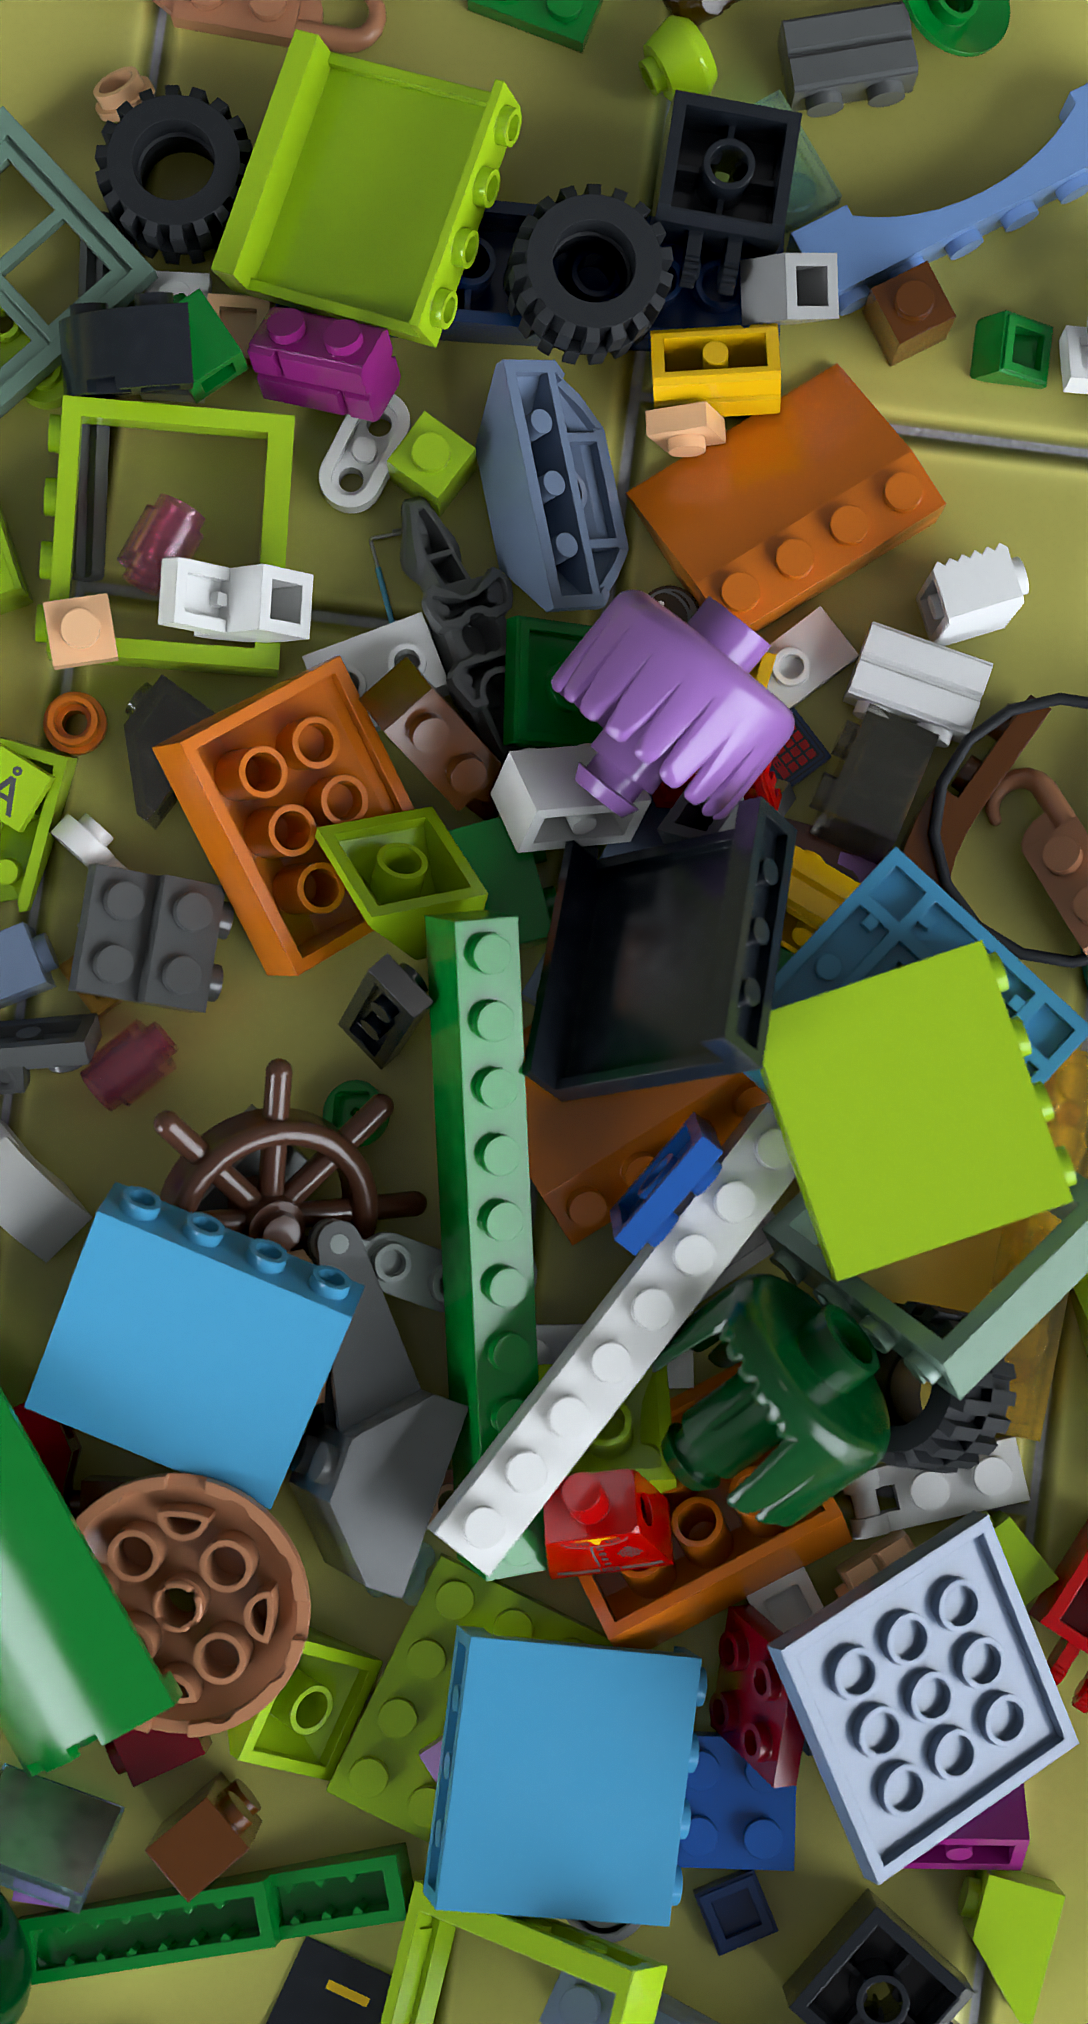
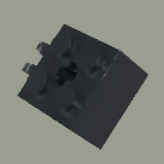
M675 91L665 122L649 225L660 221L667 233L662 243L684 246L679 287L694 288L695 281L698 280L700 274L701 250L723 253L717 272L716 284L718 285V294L732 296L734 292L740 257L751 259L775 255L782 241L786 224L802 113L686 91ZM723 172L728 174L729 179L727 183L719 180L715 173Z
M869 1888L864 1891L782 1986L788 2007L806 2024H959L954 2017L975 1994L965 1975ZM886 1982L890 1990L886 1997L878 2000L876 1993H873L872 2001L867 2000L868 1994L866 1991L870 1986L875 1983Z

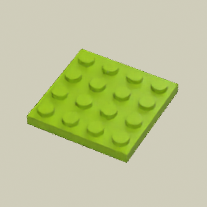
M442 1552L326 1788V1792L428 1843L430 1840L437 1783L421 1760L419 1751L443 1735L457 1625L483 1628L491 1635L612 1646L605 1633L498 1580L485 1581L465 1564Z

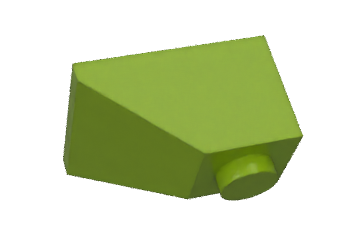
M432 806L317 827L315 838L369 927L415 960L427 958L425 915L484 910L488 892Z
M309 1626L308 1637L302 1656L284 1688L262 1711L238 1726L227 1730L230 1755L238 1761L330 1781L383 1661L376 1656Z

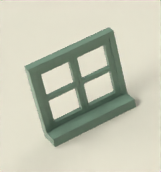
M4 106L0 108V174L12 164L54 211L0 258V307L31 340L0 368V419L62 364L59 321L70 316V307L48 325L5 279L8 273L66 223L110 270L73 304L99 302L108 303L109 309L126 307L134 300V294L142 293L158 279L155 269Z

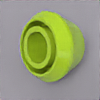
M675 15L667 17L643 45L645 58L638 62L640 74L647 88L654 96L662 93L669 101H672L676 90L710 95L717 81L718 74L714 58L706 40L689 18Z

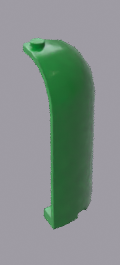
M0 1387V1728L27 1777L31 1778L43 1770L47 1773L73 1761L81 1755L78 1751L79 1748L89 1745L97 1739L103 1746L175 1706L183 1693L171 1671L161 1675Z

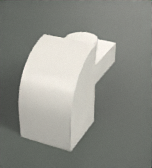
M182 557L162 559L158 624L194 631V636L225 641L272 643L307 640L310 638L314 575L268 564L228 568Z
M0 1119V1226L47 1263L93 1217L68 1186L39 1163L10 1127Z

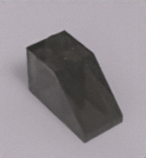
M162 674L153 686L147 682L133 695L125 710V713L130 717L124 724L136 813L154 830L158 828L178 799L152 747L203 719L216 714Z

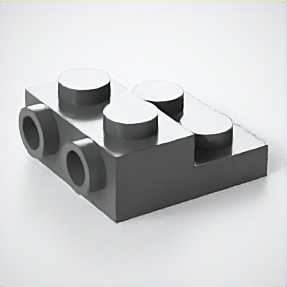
M98 863L89 864L68 991L189 1013H206L207 1001L215 1002L218 999L223 984V968L219 964H214L217 940L227 938L234 917V909L231 903L224 901L225 891L221 885L166 874L153 875Z

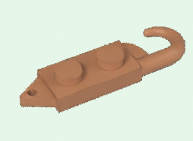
M152 0L171 16L173 26L176 28L288 48L295 29L318 34L330 51L338 53H357L372 46L382 35L386 23V7L382 0H364L369 9L368 18L364 24L356 28L323 24L324 12L321 0Z
M1030 767L1013 769L1007 772L986 802L985 812L990 824L998 826L1002 821L1000 805L1008 793L1017 789H1026L1035 797L1044 813L1035 819L1025 831L1021 842V851L1088 957V833L1056 782L1045 772Z

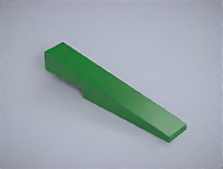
M406 1842L216 1878L190 1902H187L175 1887L82 1904L77 1910L61 1908L20 1916L18 1921L23 1929L32 1964L31 1985L274 1948L281 1940L405 1921L414 1883Z

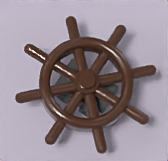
M273 1059L266 1067L263 1108L257 1109L251 1104L243 1113L218 1123L201 1136L173 1111H162L154 1119L155 1131L181 1155L165 1180L159 1196L161 1201L190 1213L211 1215L228 1229L252 1239L273 1241L282 1246L287 1252L303 1249L309 1257L307 1247L308 1236L304 1233L305 1227H313L318 1221L333 1218L352 1224L358 1230L362 1240L375 1234L377 1220L415 1217L423 1214L427 1208V1199L419 1191L377 1194L376 1184L369 1165L357 1149L393 1113L394 1103L391 1097L383 1093L374 1095L338 1129L332 1123L316 1114L290 1108L292 1067L285 1059ZM297 1146L310 1148L317 1152L308 1159ZM337 1170L341 1183L342 1198L305 1201Z

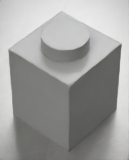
M781 253L740 260L742 325L768 323L795 325L839 319L837 253Z

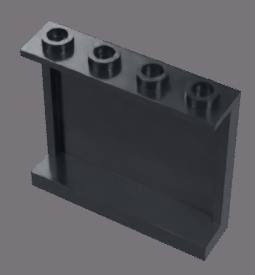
M760 796L738 802L734 829L601 859H596L575 840L566 841L561 871L558 876L550 929L547 934L542 972L536 993V1004L530 1036L525 1051L523 1074L561 1102L762 1069L797 829Z

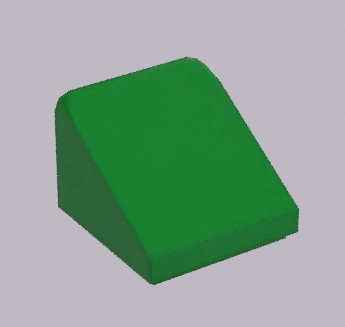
M1007 310L980 318L975 328L970 377L987 383L1035 389L1046 388L1054 327Z

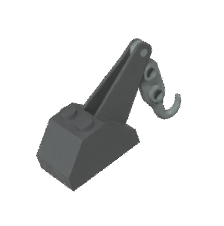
M327 1218L318 1221L309 1231L307 1247L310 1260L314 1265H328L343 1271L350 1280L365 1285V1288L326 1378L325 1403H320L321 1414L310 1420L307 1431L303 1433L289 1468L292 1470L289 1483L324 1562L368 1588L403 1598L469 1406L421 1389L383 1292L438 1312H445L442 1250L392 1232H379L362 1240L358 1230L352 1224L346 1221ZM533 1256V1264H534V1287H535V1286H536V1282H537V1272H538V1270H537L535 1258H534V1256Z

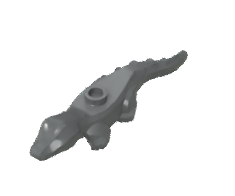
M422 496L405 499L401 505V568L410 579L420 586L423 592L422 610L429 621L432 640L445 671L449 694L455 706L469 724L474 727L475 732L481 736L484 743L499 761L504 764L509 751L526 749L503 745L507 623L505 616L513 604L512 583L501 569H496L495 567L487 569L483 576L471 579L461 563L460 547L455 537L446 528L428 501ZM597 845L583 846L596 859L598 858Z

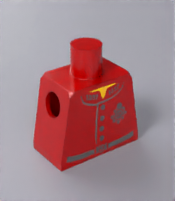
M620 1469L596 1473L579 1472L566 1476L543 1505L545 1545L551 1579L674 1565L669 1500L637 1470Z

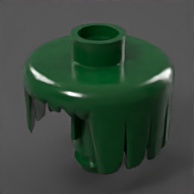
M764 1273L749 1274L736 1280L689 1316L651 1365L652 1372H657L689 1349L695 1352H702L720 1340L721 1342L708 1355V1359L714 1365L720 1368H730L740 1361L743 1362L735 1375L683 1413L682 1424L675 1422L669 1425L661 1442V1451L673 1475L687 1488L701 1491L717 1488L720 1485L721 1477L726 1479L733 1478L779 1444L726 1499L730 1507L744 1514L761 1510L755 1516L756 1521L764 1524L776 1523L783 1527L795 1524L876 1466L886 1454L890 1441V1422L883 1394L873 1375L879 1369V1359L871 1340L857 1321L845 1310L834 1304H828L823 1308L802 1289L777 1276Z

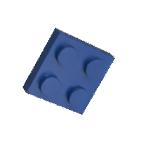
M695 1112L690 1115L610 1209L614 1240L634 1256L637 1255L646 1243L653 1248L659 1245L671 1232L679 1219V1216L673 1211L690 1191L696 1196L701 1195L713 1183L723 1167L717 1161L723 1154V1150L715 1129Z
M693 1731L697 1734L699 1740V1758L695 1771L688 1773L685 1799H688L691 1807V1824L686 1839H680L677 1865L683 1868L794 1871L796 1786L773 1788L717 1732Z

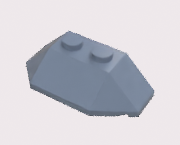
M503 359L495 366L475 444L499 569L546 612L600 609L606 606L610 596L609 591L616 581L629 551L605 430L580 394L563 379L565 373L556 360Z

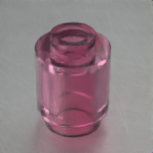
M160 494L154 505H146L117 557V561L126 568L122 576L123 579L141 591L157 596L160 590L162 559L182 557L192 560L204 538L200 530L206 519L186 503L172 496Z
M135 1019L94 1053L90 1065L83 1069L80 1075L98 1101L109 1111L113 1112L121 1104L128 1107L177 1069L171 1056L178 1051V1048L168 1033L156 1021L146 1026L140 1020Z

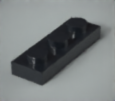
M387 953L368 969L338 1025L382 1070L400 1054L434 1001L427 995L428 987L420 974L406 963L398 964Z

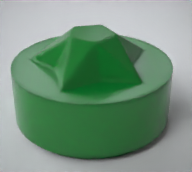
M362 1080L343 1082L328 1095L323 1107V1118L340 1129L371 1097L381 1092L370 1083ZM390 1116L359 1147L370 1145L379 1139L388 1126Z

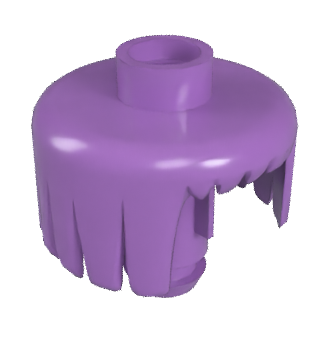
M629 589L621 592L613 599L553 676L551 682L553 691L559 692L568 702H574L575 706L580 709L586 718L591 721H597L603 728L590 745L597 751V754L587 766L581 762L578 763L575 781L602 804L623 818L639 810L633 803L643 790L653 795L662 782L666 783L669 787L679 788L699 769L687 787L684 797L693 805H697L710 796L702 809V813L707 817L713 816V820L726 818L790 739L794 731L795 720L791 710L749 674L771 645L710 596L707 597L686 624L650 595L640 590Z

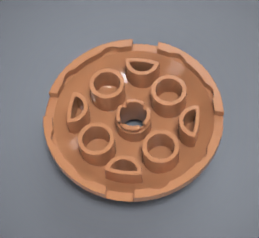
M164 1473L149 1475L123 1483L95 1500L75 1520L158 1670L161 1675L171 1671L183 1693L175 1706L134 1728L135 1730L149 1733L151 1729L168 1733L187 1734V1738L212 1735L234 1728L249 1720L276 1698L296 1669L304 1651L310 1625L311 1600L306 1572L299 1553L285 1529L264 1506L238 1488L216 1479L189 1473ZM180 1588L187 1592H194L196 1610L187 1612L177 1608L170 1599L169 1589Z

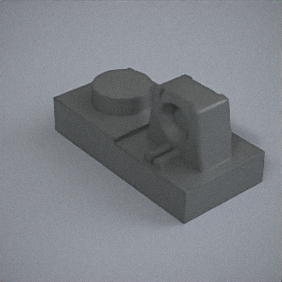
M98 1013L0 1021V1095L24 1093L30 1083V1069L48 1068L52 1072L64 1073L74 1071L83 1065H89L102 1037Z

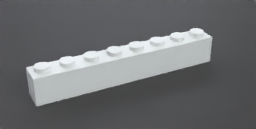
M765 1103L749 1110L722 1145L723 1154L717 1161L723 1167L713 1183L699 1196L694 1195L690 1191L673 1212L679 1216V1219L671 1232L656 1247L653 1248L648 1243L643 1247L427 1528L487 1576L491 1575L796 1177L770 1103Z

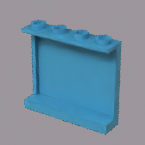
M115 1182L97 1210L24 1408L181 1473L206 1476L227 1483L243 1491L262 1506L271 1510L365 1285L350 1280L347 1274L335 1267L328 1265L317 1266L288 1254L282 1246L273 1241L252 1239L228 1229L211 1215L190 1213L161 1201L157 1194L146 1188L138 1186L128 1187Z
M457 1625L423 1894L436 1910L669 1927L671 1908L679 1904L683 1889L682 1870L677 1865L680 1839H686L691 1824V1807L688 1799H685L688 1773L695 1771L699 1758V1740L697 1734L693 1732L696 1707L703 1705L707 1692V1673L705 1668L701 1667L702 1658L688 1649L674 1646V1652L541 1640L491 1635L483 1628Z

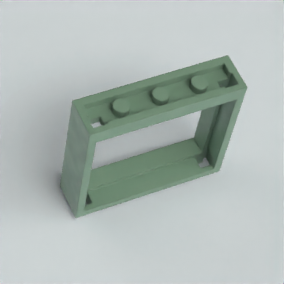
M1075 1171L1077 1184L1069 1186L1074 1202L1047 1210L1061 1219L1062 1222L943 1340L855 1275L841 1281L831 1280L821 1249L816 1246L818 1240L801 1192L772 1218L762 1230L774 1251V1254L770 1257V1262L784 1272L790 1283L797 1286L803 1281L814 1289L813 1294L823 1307L828 1304H834L849 1313L862 1327L878 1351L886 1354L890 1349H893L905 1358L903 1360L905 1366L923 1385L927 1381L932 1385L936 1382L957 1399L961 1400L1088 1273V1179Z

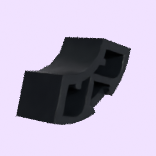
M144 292L134 294L135 306L109 309L108 303L99 302L70 305V316L59 321L64 395L112 399L129 398L133 395L150 392L193 389L188 302L174 303V295L171 292Z

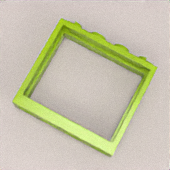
M63 395L62 415L50 414L48 427V452L59 453L57 478L46 477L44 488V516H55L53 541L42 540L40 550V579L51 580L49 601L71 598L82 424L267 440L259 564L285 568L295 415ZM38 604L35 641L46 643V653L49 660L52 661L43 604ZM115 637L119 661L99 663L102 665L277 678L281 642H254V648Z
M424 1879L415 1880L380 2024H433L456 1927L615 1993L609 2024H654L668 1965L554 1918L436 1910L423 1894Z

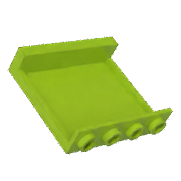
M295 29L211 270L234 292L316 315L336 319H350L357 323L386 328L391 336L436 348L442 330L448 329L455 318L458 305L456 291L464 268H470L476 258L479 247V234L477 231L485 208L492 207L498 196L500 188L499 169L507 147L511 148L518 139L522 124L520 105L502 80L495 79L492 90L489 92L334 53L329 50L318 34Z
M983 940L771 1011L763 1068L759 1071L831 1280L841 1281L1074 1202L1069 1186L1077 1184L1072 1160L1063 1145L1056 1148L1054 1146L1046 1123L1054 1119L1050 1097L1042 1081L1039 1080L1032 1083L1024 1060L1025 1056L1032 1053L1028 1034L1019 1016L1009 1017L1001 992L1009 990L1006 971L996 951L987 954Z

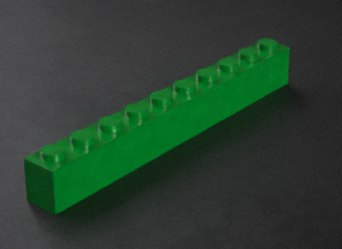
M490 910L425 915L429 997L434 1001L429 1009L448 1390L450 1400L469 1406L452 1454L454 1492L539 1383L525 1075L523 1074L524 1043L518 916ZM543 1507L490 1576L480 1571L458 1552L457 1559L485 1581L547 1570Z

